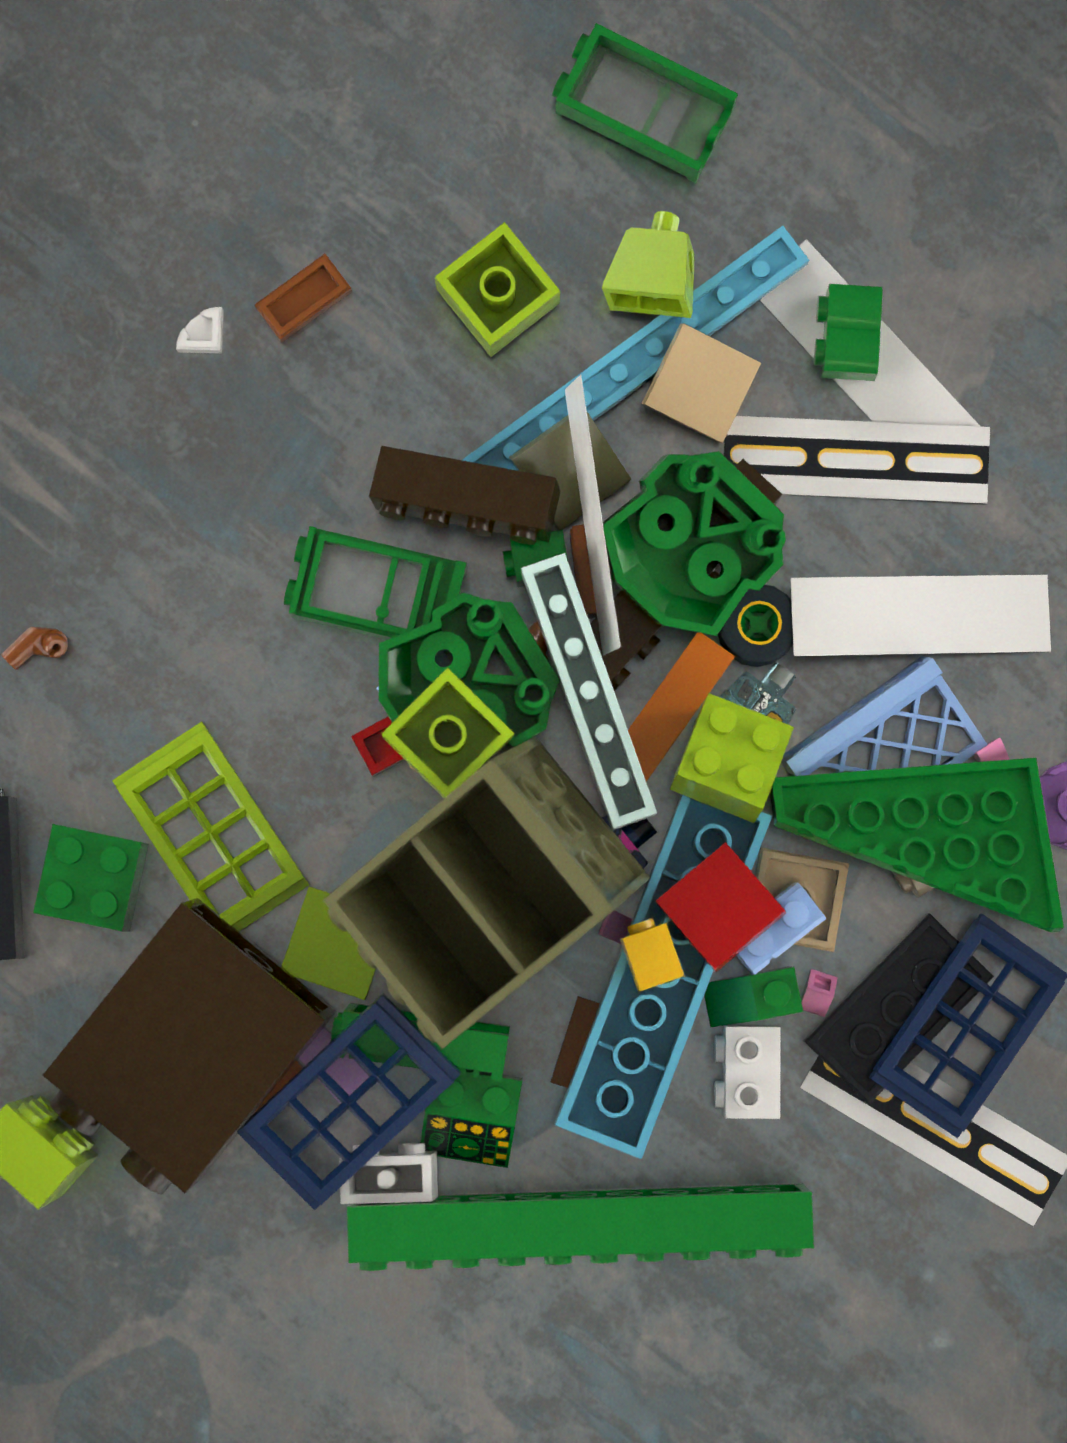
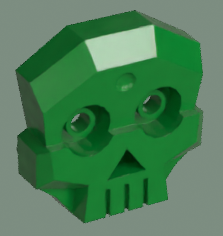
M720 451L696 455L667 454L662 456L639 480L641 492L603 521L611 580L656 623L717 636L747 590L759 591L784 565L782 552L786 541V535L783 530L784 514ZM714 504L731 522L710 525L712 505ZM666 513L672 518V526L669 530L662 531L658 527L657 521L660 515ZM715 560L720 564L721 572L717 577L711 578L708 576L706 568L708 563Z
M463 592L433 610L432 622L379 643L378 700L392 723L448 668L514 733L513 738L506 746L514 748L540 735L547 729L550 706L560 680L512 602L483 599ZM494 649L511 676L485 674ZM441 651H447L453 657L452 663L447 667H441L435 661L436 655Z

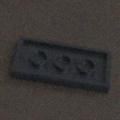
M927 913L803 1040L867 1105H870L885 1089L869 1078L874 1071L873 1068L959 943L930 913ZM973 955L964 967L986 984L994 977ZM957 977L942 1001L960 1012L979 991ZM935 1009L920 1031V1034L932 1041L951 1019ZM913 1042L897 1066L904 1070L923 1048Z

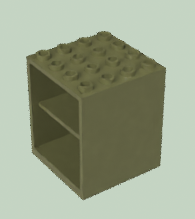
M535 736L488 761L323 901L329 907L328 914L333 923L342 931H348L359 945L358 952L362 959L370 967L377 968L386 978L388 990L393 998L400 1004L407 1005L418 1018L417 1025L422 1034L429 1041L437 1042L443 1049L613 912L647 882L650 876Z

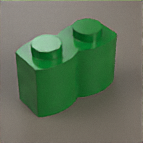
M829 284L826 296H818L816 322L824 323V339H816L814 365L822 366L821 378L875 381L879 367L882 287Z

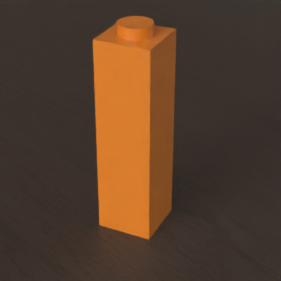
M696 633L628 729L646 782L706 699L708 693L711 692L735 658L734 655L703 633Z

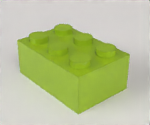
M28 1096L7 1103L0 1110V1176L39 1210L62 1197L97 1158L98 1154L91 1149L95 1143L88 1135L74 1128L70 1130L58 1119L59 1115L53 1110L49 1100L43 1096H40L38 1099Z

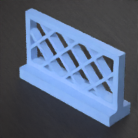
M921 656L784 753L781 764L787 773H790L792 776L809 775L821 766L834 768L836 773L844 772V770L851 772L876 770L880 745L903 748L900 768L908 767L911 750L933 754L931 766L940 765L941 755L950 757L941 765L958 764L965 762L975 755V752L988 744L940 675L943 672L935 660L930 657ZM934 686L944 699L940 718L918 714L921 695ZM911 703L910 712L900 711ZM950 710L958 721L948 719ZM893 715L909 717L904 743L882 740L884 722ZM917 719L939 723L934 749L912 745ZM947 724L963 727L972 743L957 753L942 750ZM875 728L874 738L864 736ZM857 740L873 743L868 769L845 765L848 747ZM839 754L837 764L828 762L830 759Z

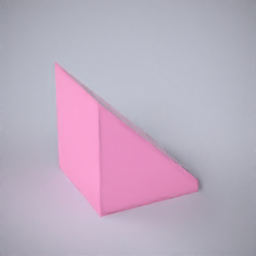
M1001 738L993 740L973 755L977 762L1010 760Z
M614 910L605 917L598 934L621 944L620 939L626 937L628 933L627 927L631 925L633 919Z
M811 969L801 998L803 1010L825 1017L834 998L838 977Z

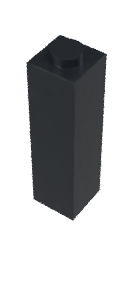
M0 788V960L25 959L17 798L4 796L3 788Z

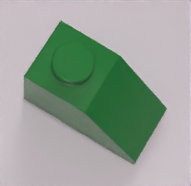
M792 966L762 971L755 975L746 974L710 981L704 994L710 1027L759 1021L803 1012L795 967Z

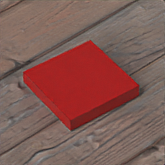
M726 842L656 900V904L715 973L786 914V910Z

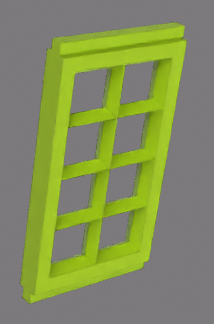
M202 721L112 780L189 900L198 898L218 914L204 890L232 872L247 897L219 916L237 931H242L310 886L304 874ZM203 751L218 773V776L190 793L175 769ZM168 775L183 799L155 817L140 795V792ZM225 784L240 808L212 826L196 802ZM189 807L204 832L176 849L161 825ZM246 816L261 841L233 858L218 834ZM211 840L226 864L197 882L182 858ZM268 849L283 873L254 891L239 867Z

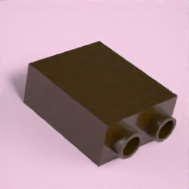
M196 898L182 902L42 1076L59 1089V1092L51 1100L50 1104L53 1110L66 1123L88 1136H93L103 1125L130 1148L120 1161L124 1169L136 1181L152 1192L161 1195L165 1193L172 1183L182 1192L186 1193L202 1179L236 1137L238 1129L255 1113L336 1011L205 903Z

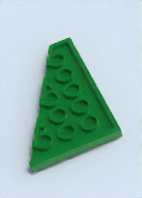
M1037 758L775 777L770 790L775 827L1045 931L1060 932L1064 928Z

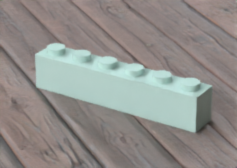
M565 553L521 568L525 587L556 674L560 680L564 697L611 829L615 830L655 816L657 811Z

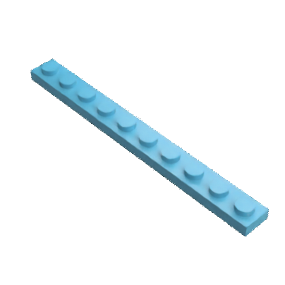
M781 226L693 291L691 318L659 315L580 373L586 410L593 421L655 376L680 323H684L711 336L808 265L809 259L784 226ZM579 375L462 460L517 470L509 457L568 415L565 389Z

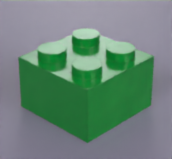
M53 824L33 913L117 931L130 932L149 844Z

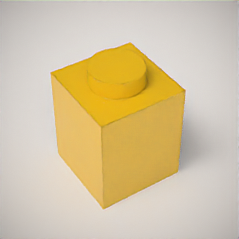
M651 918L627 927L630 936L624 937L620 941L638 992L684 976L666 923L655 926L654 920Z

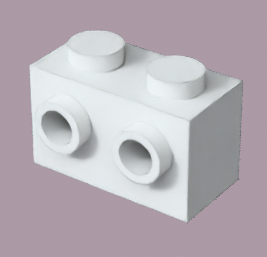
M763 1025L722 1026V1035H715L714 1060L715 1062H722V1080H715L714 1082L715 1108H722V1116L727 1119H780V1027Z
M425 1143L398 1144V1152L379 1151L340 1187L341 1204L432 1202L438 1197L437 1151H425ZM353 1145V1151L360 1145Z

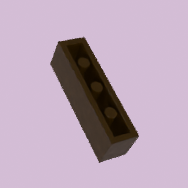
M381 446L369 498L376 510H379V514L390 519L405 520L407 515L423 518V523L436 528H448L450 523L466 526V530L475 535L489 537L492 536L493 532L510 535L509 538L515 542L534 545L537 540L549 542L561 491L555 477Z

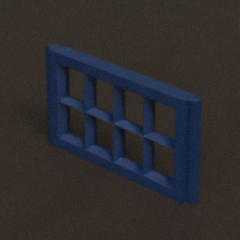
M980 914L976 921H973L885 1050L869 1078L958 1139L1065 984L1064 981L1067 978V973L984 914ZM980 944L1007 962L991 986L964 968ZM1013 968L1041 986L1025 1010L998 992ZM957 977L985 995L969 1019L942 1001ZM991 1001H994L1018 1018V1021L1003 1043L976 1025ZM935 1009L962 1027L947 1051H944L920 1034V1031ZM969 1033L996 1051L981 1075L954 1058V1055ZM913 1042L940 1060L925 1084L897 1066ZM947 1066L974 1084L958 1108L931 1090Z
M383 993L238 1129L237 1133L315 1210L461 1075V1072ZM375 1024L400 1048L379 1068L354 1044ZM346 1051L371 1075L350 1095L325 1071ZM406 1055L431 1079L410 1099L385 1075ZM317 1078L342 1102L321 1122L297 1099ZM377 1082L401 1106L381 1126L356 1103ZM288 1105L313 1129L293 1149L268 1126ZM347 1110L372 1133L352 1153L327 1130ZM319 1136L343 1160L323 1180L299 1157Z

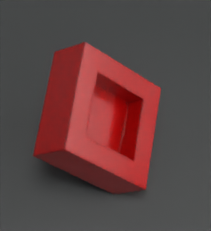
M388 716L351 736L372 776L404 760L381 735L392 724Z

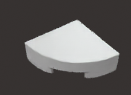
M208 308L195 316L180 332L176 345L177 352L222 354L223 308Z

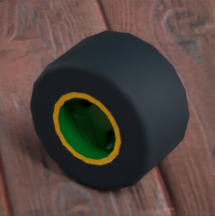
M764 585L759 591L748 589L718 633L721 646L734 655V660L740 664L754 667L773 664L785 656L793 645L792 605L789 596L771 585Z

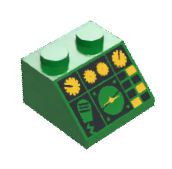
M467 1069L465 1075L458 1076L445 1091L425 1108L420 1143H425V1151H437V1157L508 1168L522 1078L503 1075L502 1081L490 1080L491 1073L480 1071L479 1077H472L473 1070Z

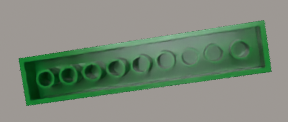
M803 1183L438 1195L432 1202L348 1204L347 1206L348 1263H359V1270L362 1271L385 1270L390 1262L404 1261L406 1262V1269L433 1268L435 1260H452V1267L454 1268L480 1266V1259H498V1266L526 1265V1258L544 1257V1264L547 1265L571 1264L572 1256H589L591 1263L618 1262V1255L635 1254L639 1262L663 1261L664 1253H680L683 1255V1260L711 1259L710 1252L726 1251V1253H729V1258L732 1259L756 1258V1250H771L775 1252L776 1257L803 1256V1249L814 1248L812 1191Z

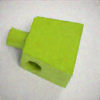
M658 211L654 214L651 229L631 227L626 230L602 285V290L610 310L691 318L693 311L695 258L689 235L685 232L677 231L680 222L677 215L667 211Z

